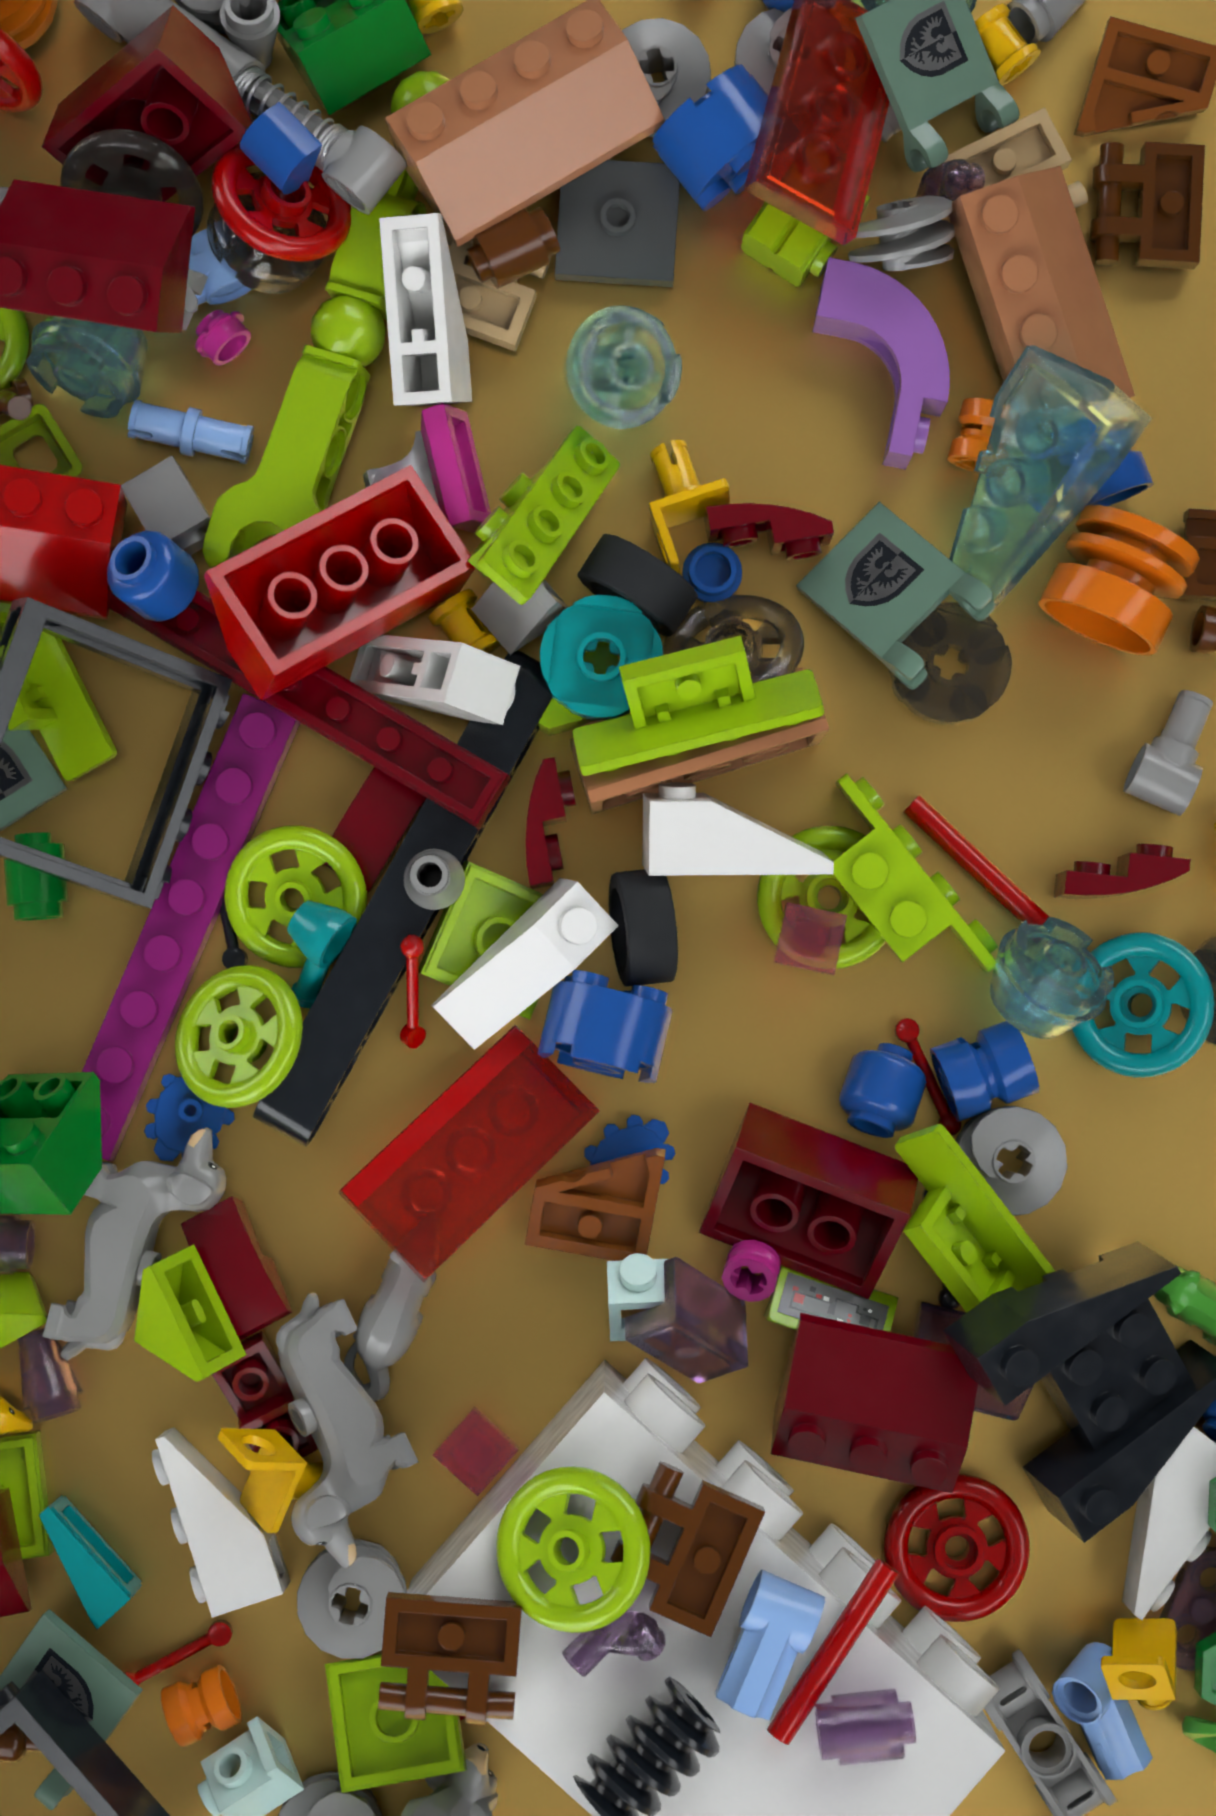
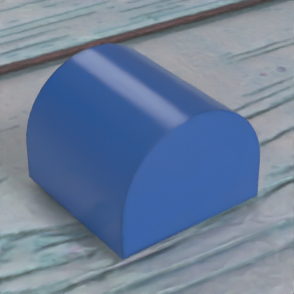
M280 102L264 111L249 126L240 142V150L284 194H290L298 190L304 181L308 183L322 148V143Z

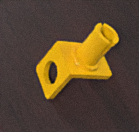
M677 439L670 441L673 450L671 456L675 465L671 463L665 443L658 445L650 452L651 461L655 465L666 497L650 502L649 510L651 526L663 560L681 575L679 559L668 528L704 517L706 507L730 504L729 485L725 478L704 485L699 484L687 451V444L684 440Z
M221 1428L217 1439L245 1469L251 1470L240 1495L241 1505L265 1532L277 1533L291 1500H298L300 1496L319 1480L323 1471V1461L307 1463L275 1429ZM244 1444H253L261 1448L256 1453L248 1449Z
M1119 1618L1114 1621L1112 1656H1103L1101 1658V1669L1112 1700H1137L1142 1707L1153 1711L1162 1710L1169 1706L1172 1700H1176L1177 1627L1173 1619L1143 1618V1620H1140L1139 1618Z

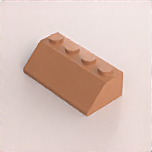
M600 0L585 1L385 117L394 148L406 161L407 167L405 170L433 212L442 214L444 228L457 247L658 131L665 122L627 37Z
M1061 166L1017 175L961 195L952 202L953 211L948 216L950 222L954 225L955 238L1011 407L1018 410L1021 414L1018 424L1021 437L1134 397V390Z
M785 663L760 669L750 675L752 682L755 683L802 671L803 668L787 672ZM825 715L796 725L782 726L742 736L733 741H723L683 751L674 756H663L624 766L614 771L600 772L588 776L581 774L574 738L570 739V747L591 814H595L643 799V793H659V784L695 783L817 745L828 732L829 726ZM595 720V721L586 723V724H584V725H582V726L589 725V724H593V723H597V722H601V721H605V720Z

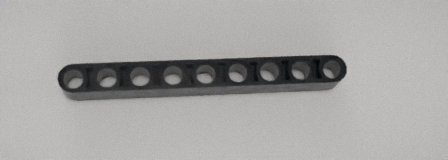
M519 650L511 655L508 653L504 660L519 665L520 669L515 683L514 701L506 713L503 725L469 721L457 743L459 746L507 773L511 777L480 829L475 828L426 799L302 1023L301 1045L293 1067L282 1083L273 1092L259 1101L254 1111L253 1118L306 1147L320 1128L406 972V957L400 949L402 939L407 935L414 934L423 940L439 910L422 908L409 898L404 887V872L407 864L415 855L428 849L447 851L455 856L461 865H463L464 861L468 860L540 729L538 722L549 705L552 695L542 675L540 662ZM428 865L427 871L420 873V882L426 887L436 886L442 878V871L436 865Z

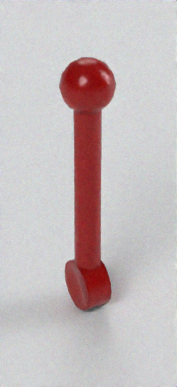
M413 934L407 935L402 939L400 945L401 952L406 957L407 1024L400 1032V1041L411 1049L418 1048L426 1037L425 1029L419 1025L418 957L423 953L424 942L419 936Z
M902 1019L895 1026V1035L898 1040L906 1042L910 1052L913 1054L915 1064L926 1075V1088L940 1117L938 1124L943 1125L951 1136L956 1135L960 1131L962 1123L961 1121H956L950 1112L917 1039L920 1031L919 1025L913 1019Z
M217 1620L211 1624L207 1634L135 1673L130 1671L123 1673L139 1686L142 1682L210 1645L225 1646L232 1637V1626L225 1620Z

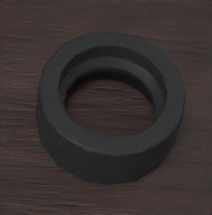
M603 534L577 574L582 584L594 595L617 596L632 602L651 621L657 633L667 637H671L676 632L698 598L695 589L670 566L646 550L616 535Z
M645 869L612 874L609 884V916L619 925L611 933V939L620 980L625 987L674 981L678 963V940L674 904L667 876H649Z

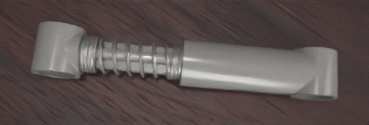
M171 0L74 1L77 9L90 23L106 36L119 43L123 40L127 43L132 41L174 5L220 48L251 122H254L264 111L276 103L280 102L322 143L315 166L323 171L321 175L324 181L344 201L364 214L368 215L373 211L407 167L406 161L400 153L384 138L368 127L361 125L356 130H348L341 124H334L332 118L323 120L321 111L319 109L310 111L309 103L306 100L297 102L294 92L284 93V85L281 83L272 85L271 76L265 73L264 64Z

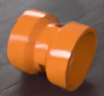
M984 398L964 399L958 417L962 425L960 436L952 440L947 460L956 467L977 474L1003 475L1010 456L1006 449L1009 437L1015 435L1021 414L1013 407L998 401Z
M221 1664L203 1671L198 1680V1685L195 1682L186 1684L178 1681L163 1687L161 1690V1703L166 1722L172 1736L181 1747H186L200 1741L204 1732L210 1730L211 1724L224 1731L242 1722V1710L237 1691L228 1671Z

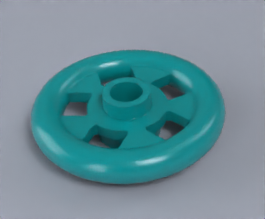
M1128 933L1102 943L1080 964L1069 989V1020L1074 1036L1082 1049L1100 1066L1116 1074L1128 1077H1155L1181 1067L1202 1047L1210 1032L1214 1017V992L1209 976L1201 962L1182 944L1166 936L1154 933ZM1127 959L1134 969L1135 975L1123 979L1116 987H1113L1104 972L1117 962ZM1160 961L1168 964L1180 975V979L1171 990H1168L1158 979L1150 976V973ZM1139 994H1147L1152 1001L1151 1011L1143 1017L1136 1016L1131 1008L1132 1000ZM1109 1000L1110 1012L1115 1025L1098 1029L1092 1013V1004ZM1172 1004L1190 1009L1186 1025L1180 1035L1164 1028L1171 1015ZM1126 1034H1151V1052L1131 1053L1125 1051Z

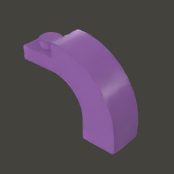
M828 257L812 332L856 341L868 347L883 361L893 381L895 400L882 465L906 470L913 452L923 454L926 446L930 418L921 417V413L940 417L948 403L950 370L943 338L935 321L922 302L896 279L867 265Z

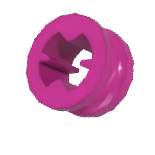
M743 1240L734 1244L728 1252L727 1261L723 1269L722 1280L724 1287L733 1296L748 1302L761 1301L768 1298L775 1290L781 1266L779 1255L766 1243L756 1240ZM742 1266H748V1268L741 1269Z

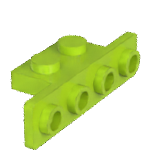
M576 426L567 435L549 462L531 479L524 473H521L501 495L499 500L506 508L504 510L500 506L495 508L478 527L475 534L482 541L470 556L468 562L485 577L488 576L518 604L524 605L538 589L619 469V461L607 451L601 442L594 439L581 426Z
M0 602V634L11 606L8 603ZM42 632L8 728L10 731L40 730L63 778L66 781H72L116 757L117 750L62 640Z
M740 635L619 666L631 714L575 728L572 733L581 774L588 776L600 772L614 771L624 766L663 756H674L683 751L723 741H733L742 736L782 726L796 725L806 720L821 717L825 712L813 671L810 669L752 683L746 652Z
M847 773L837 780L835 784L872 831L833 861V876L900 961L904 962L949 927L983 971L990 972L999 965L990 954L998 948L996 942L977 919L967 925L954 909L953 905L960 901V898L947 880L939 872L929 877L915 860L923 852L901 824L891 830L877 812L885 804L867 780L862 777L854 783Z
M936 1124L900 1137L895 1145V1150L928 1191L903 1232L966 1313L993 1293L1010 1287L1017 1291L1042 1283L1043 1275L1055 1272L1044 1255L943 1125Z

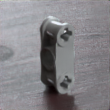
M1018 1649L1013 1652V1661L989 1676L1000 1690L984 1709L997 1729L1003 1731L1036 1782L1034 1786L1052 1815L1084 1816L1102 1803L1109 1806L1116 1803L1117 1799L1086 1751L1082 1752L1049 1701L1050 1695L1021 1650ZM1043 1731H1053L1056 1733L1053 1745L1042 1752L1029 1750L1031 1740L1038 1733Z

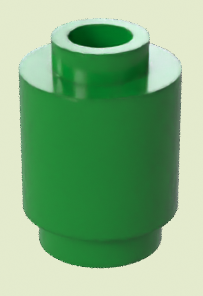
M36 832L14 835L15 842L66 860L65 844L52 843L51 833ZM4 859L7 906H13L15 921L47 920L64 917L63 903L69 902L67 881Z

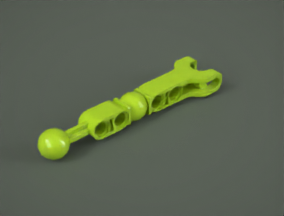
M417 71L401 80L392 94L391 114L450 79L436 71ZM406 170L401 173L370 214H364L354 207L351 209L350 231L344 243L336 251L330 271V279L325 287V290L332 298L323 302L312 317L311 339L313 346H304L303 355L293 371L256 474L248 481L236 484L217 499L202 550L205 561L210 568L255 546L259 541L271 535H276L328 508L330 495L363 405L367 383H369L371 377L365 367L376 360L385 343L383 319L387 320L379 218L426 214L424 203L415 200L418 188Z

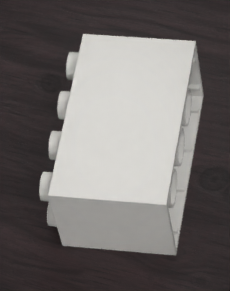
M645 1358L627 1379L604 1360L410 1582L407 1590L409 1594L513 1601L505 1588L499 1572L496 1557V1540L499 1523L507 1504L527 1481L542 1472L554 1468L567 1466L584 1467L612 1478L636 1500L642 1484L650 1485L659 1462H665L684 1472L674 1495L682 1501L692 1505L702 1480L763 1506L765 1509L763 1519L712 1637H708L650 1611L649 1602L657 1583L646 1579L633 1605L620 1618L594 1631L570 1633L554 1630L541 1625L522 1611L516 1677L490 1675L489 1690L516 1692L513 1720L487 1718L486 1721L592 1816H601L585 1798L573 1776L577 1775L588 1782L595 1778L587 1762V1757L591 1753L608 1763L614 1759L606 1741L610 1734L628 1744L633 1740L625 1720L629 1715L646 1724L653 1720L645 1702L649 1695L666 1705L673 1701L664 1682L669 1676L681 1683L712 1716L720 1729V1733L714 1731L720 1748L719 1753L715 1757L710 1758L695 1751L700 1763V1771L693 1777H688L676 1771L681 1784L680 1791L671 1797L657 1791L661 1802V1810L654 1816H950L1005 1752L1003 1745L983 1712V1709L999 1692L1000 1688L977 1665L981 1659L979 1654L950 1625L926 1606L904 1628L890 1615L901 1603V1599L891 1588L790 1745L780 1742L767 1731L771 1721L876 1560L833 1523L824 1530L813 1544H810L792 1527L803 1515V1512L789 1497L794 1490L787 1481L740 1440L734 1444L720 1462L694 1440L706 1427L703 1421L696 1415L701 1409L700 1405L671 1376L648 1358ZM571 1494L567 1509L568 1515H582L592 1520L596 1501L584 1495ZM537 1509L527 1524L525 1534L539 1543L544 1529L551 1522V1518ZM663 1520L651 1548V1553L668 1560L682 1527ZM620 1531L602 1533L606 1545V1562H612L610 1559L618 1540L622 1539ZM566 1537L561 1545L563 1557L567 1561L574 1563L579 1554L576 1542ZM540 1560L528 1570L533 1582L544 1594L556 1584V1580L545 1571ZM761 1569L825 1597L823 1612L812 1641L803 1654L797 1653L770 1720L752 1718L732 1709L724 1701L716 1698L715 1694L728 1657L742 1629L739 1626V1620L744 1603ZM596 1576L586 1582L573 1586L580 1604L592 1602L603 1596ZM431 1670L449 1687L468 1688L469 1673ZM638 1811L639 1816H648Z

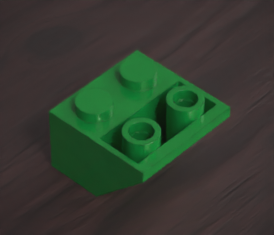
M279 0L277 3L280 9V19L276 36L312 96L328 115L432 55L406 0Z
M94 1072L8 1074L6 1078L0 1081V1214L71 1215L102 1169L100 1080Z

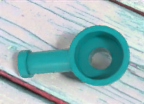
M310 900L304 902L296 910L287 927V932L304 956L307 957L298 981L291 988L296 995L299 1006L303 1008L312 1007L320 992L330 964L343 951L357 923V919L338 907Z

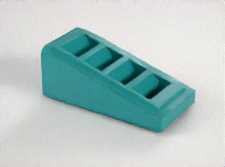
M61 1495L42 1511L39 1517L91 1623H93L96 1629H99L141 1588L142 1581L69 1499Z

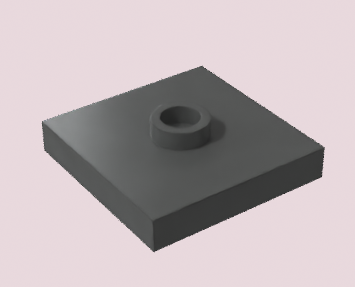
M606 160L560 187L557 239L561 251L556 254L555 280L673 287L680 182L665 163Z

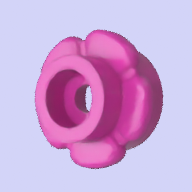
M215 310L204 317L196 328L198 339L195 348L202 357H209L218 366L227 364L239 356L251 339L250 331L242 324L244 322L243 314L239 311H233L228 314L223 310Z

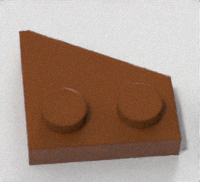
M1110 16L1104 30L1074 135L1084 137L1204 112L1208 108L1216 82V45Z
M653 1148L536 1180L525 1245L611 1261H620L635 1253L647 1255L666 1149Z

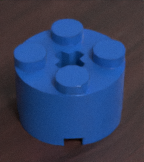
M742 64L727 69L709 81L706 85L711 91L695 103L691 98H688L668 117L652 140L655 144L653 147L658 152L659 157L704 212L719 203L731 189L737 195L750 187L764 172L758 163L767 155L772 158L779 154L798 135L761 85Z
M574 970L572 976H566L564 981H560L553 987L537 1055L547 1058L553 1055L555 1050L560 1051L557 1060L559 1064L623 1079L625 1071L638 1074V1071L641 1070L638 1082H657L673 1010L666 1006L668 993L641 985H633L631 991L607 988L608 977L582 970Z

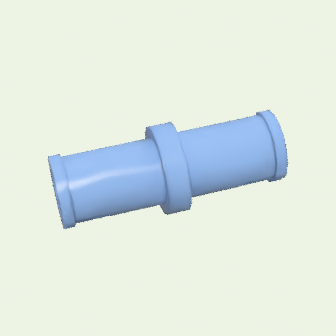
M136 399L131 408L128 422L129 431L127 433L128 438H138L178 447L182 455L193 457L196 451L247 464L253 443L254 426H245L203 416L202 409L189 407L187 412L144 403L142 400Z

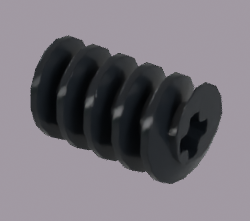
M670 1676L664 1682L673 1701L666 1705L649 1695L645 1702L653 1720L646 1724L629 1715L625 1720L633 1740L628 1744L610 1734L606 1741L614 1759L608 1763L591 1753L587 1757V1762L595 1778L588 1782L577 1775L573 1776L585 1798L601 1816H639L638 1811L648 1816L656 1815L661 1810V1802L657 1791L669 1797L675 1796L680 1791L681 1784L676 1771L688 1777H693L700 1771V1763L695 1751L709 1758L715 1757L719 1753L720 1746L714 1731L720 1733V1729L704 1706L681 1683Z

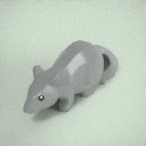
M435 1211L428 1213L413 1230L406 1234L399 1246L389 1255L390 1258L381 1277L382 1282L376 1294L371 1295L368 1302L365 1303L358 1321V1330L353 1334L355 1342L345 1356L344 1365L374 1402L385 1398L389 1392L390 1377L388 1366L398 1362L409 1349L423 1320V1315L419 1311L423 1298L428 1296L430 1288L436 1280L434 1267L439 1254V1218ZM357 1352L362 1358L369 1374L370 1382L367 1384L362 1383L354 1369Z

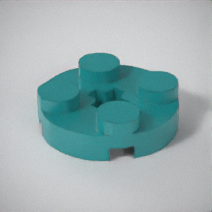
M592 595L574 602L572 606L564 609L547 626L540 647V665L550 693L559 704H562L571 713L586 719L609 720L630 713L619 666L662 656L663 646L661 638L651 621L632 602L617 596ZM598 642L610 643V653L618 655L620 658L617 666H608L606 674L594 673L593 664L583 660L585 651H595Z

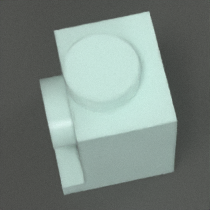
M635 1253L620 1261H607L610 1342L671 1339V1297L668 1258L652 1259L648 1255ZM657 1309L658 1316L621 1318V1310Z
M257 1716L247 1722L248 1731L200 1761L206 1780L198 1784V1793L203 1804L213 1816H265L304 1790L285 1738Z

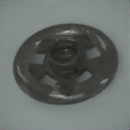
M130 129L101 130L80 140L70 150L64 160L60 177V186L122 196L131 195L136 198L162 201L160 187H175L179 204L195 206L192 236L197 232L203 215L201 186L187 161L176 150L160 139ZM124 155H133L149 161V169L145 170L141 168V165L134 163L123 164ZM93 163L109 172L102 186L85 177Z
M732 595L721 601L704 602L689 610L676 632L671 637H665L662 644L663 655L741 635L752 683L794 673L803 656L804 634L796 617L781 604L755 595ZM752 619L763 623L758 630L754 631L748 623L742 620ZM712 626L706 634L705 642H700L694 638L702 630ZM764 644H780L775 658H762Z

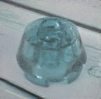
M625 305L610 306L593 313L575 332L564 359L565 382L572 397L582 410L600 424L618 429L638 427L655 418L674 398L681 381L682 359L680 354H676L672 340L663 327L665 325L658 318L636 307Z
M48 316L33 328L31 334L32 352L27 358L26 364L35 379L51 394L58 385L69 394L85 401L80 409L81 412L100 418L116 417L123 405L131 403L139 397L148 350V342L142 330L56 316Z
M1048 917L1043 925H1028L1027 920H1025L1018 928L1006 933L1000 942L990 982V996L998 1012L1013 1027L1032 1037L1053 1039L1096 1018L1102 1013L1106 1005L1107 995L1111 992L1114 985L1113 969L1111 965L1101 968L1098 960L1087 949L1093 940L1072 924L1054 917Z

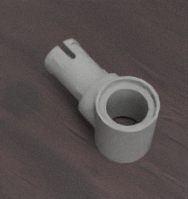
M1189 690L1179 692L1161 735L1154 737L1151 745L1145 743L1138 752L1126 778L1123 792L1178 816L1185 812L1195 794L1203 771V767L1195 764L1199 756L1195 747L1213 706L1212 700L1202 694Z

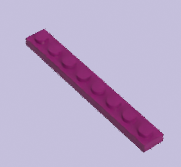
M243 693L196 802L189 829L183 840L179 842L170 863L172 867L170 883L163 884L159 898L155 899L82 1070V1072H94L100 1080L102 1159L107 1161H114L216 923L224 901L225 882L229 868L238 852L253 836L300 725L298 721L268 703Z

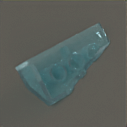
M1035 345L1025 348L995 395L990 412V417L995 418L987 450L979 451L974 471L980 473L971 506L962 511L949 557L964 572L979 579L991 589L993 594L992 600L996 607L1118 469L1152 420L1151 416L1110 379Z

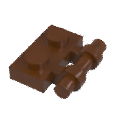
M1107 142L1100 145V164L1093 168L1092 185L1093 189L1098 191L1097 218L1091 220L1090 241L1096 243V265H1117L1119 261V243L1130 242L1136 243L1135 266L1193 270L1200 262L1205 145L1145 142L1140 152V165L1123 164L1124 145L1122 143ZM1122 191H1139L1137 217H1121Z
M660 1461L650 1485L643 1483L635 1500L638 1507H640L648 1528L650 1549L653 1546L663 1520H667L682 1528L668 1560L660 1558L653 1553L650 1555V1565L646 1579L657 1583V1586L649 1602V1610L708 1637H712L763 1519L765 1509L763 1506L702 1480L692 1505L682 1501L674 1495L684 1472L668 1463ZM622 1539L618 1540L610 1559L612 1562L623 1561Z
M388 1592L385 1606L381 1666L408 1668L407 1684L381 1682L378 1710L405 1712V1719L425 1720L426 1713L466 1716L465 1723L486 1725L487 1718L513 1720L516 1692L489 1690L490 1675L513 1677L517 1675L522 1606L517 1605L514 1601ZM429 1670L469 1673L468 1688L430 1686Z

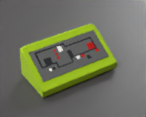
M781 1265L775 1290L770 1296L764 1316L770 1322L796 1330L800 1313L890 1332L898 1297L874 1289L870 1298L866 1299Z

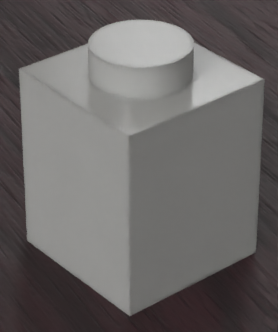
M173 456L166 458L121 485L126 498L145 530L161 532L189 555L203 548L205 534L211 517Z

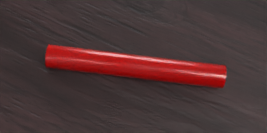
M918 795L903 811L906 816L1031 933L1036 935L1050 921L1051 917L923 797Z
M878 1558L876 1559L771 1721L767 1731L780 1742L790 1745L900 1573Z

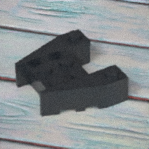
M1135 1242L1099 1255V1262L1070 1273L1060 1269L1043 1275L1042 1283L1017 1291L1010 1287L993 1293L943 1330L969 1377L1004 1406L1040 1379L1042 1380L1070 1431L1025 1464L1023 1469L1046 1509L1084 1543L1135 1504L1216 1398V1356L1192 1340H1189L1176 1350L1148 1299L1178 1277L1181 1272L1176 1265L1140 1242Z

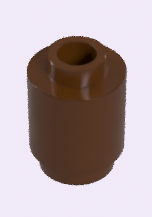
M537 207L529 212L524 208L480 232L472 239L474 246L466 249L468 259L479 281L483 283L491 279L497 289L550 264L549 257L561 251L555 231L541 207Z

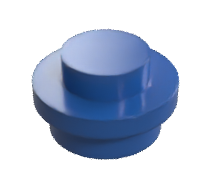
M705 543L697 546L688 554L683 565L682 577L695 589L698 595L697 600L705 603H719L727 600L737 591L742 579V565L736 553L729 547H723V544Z

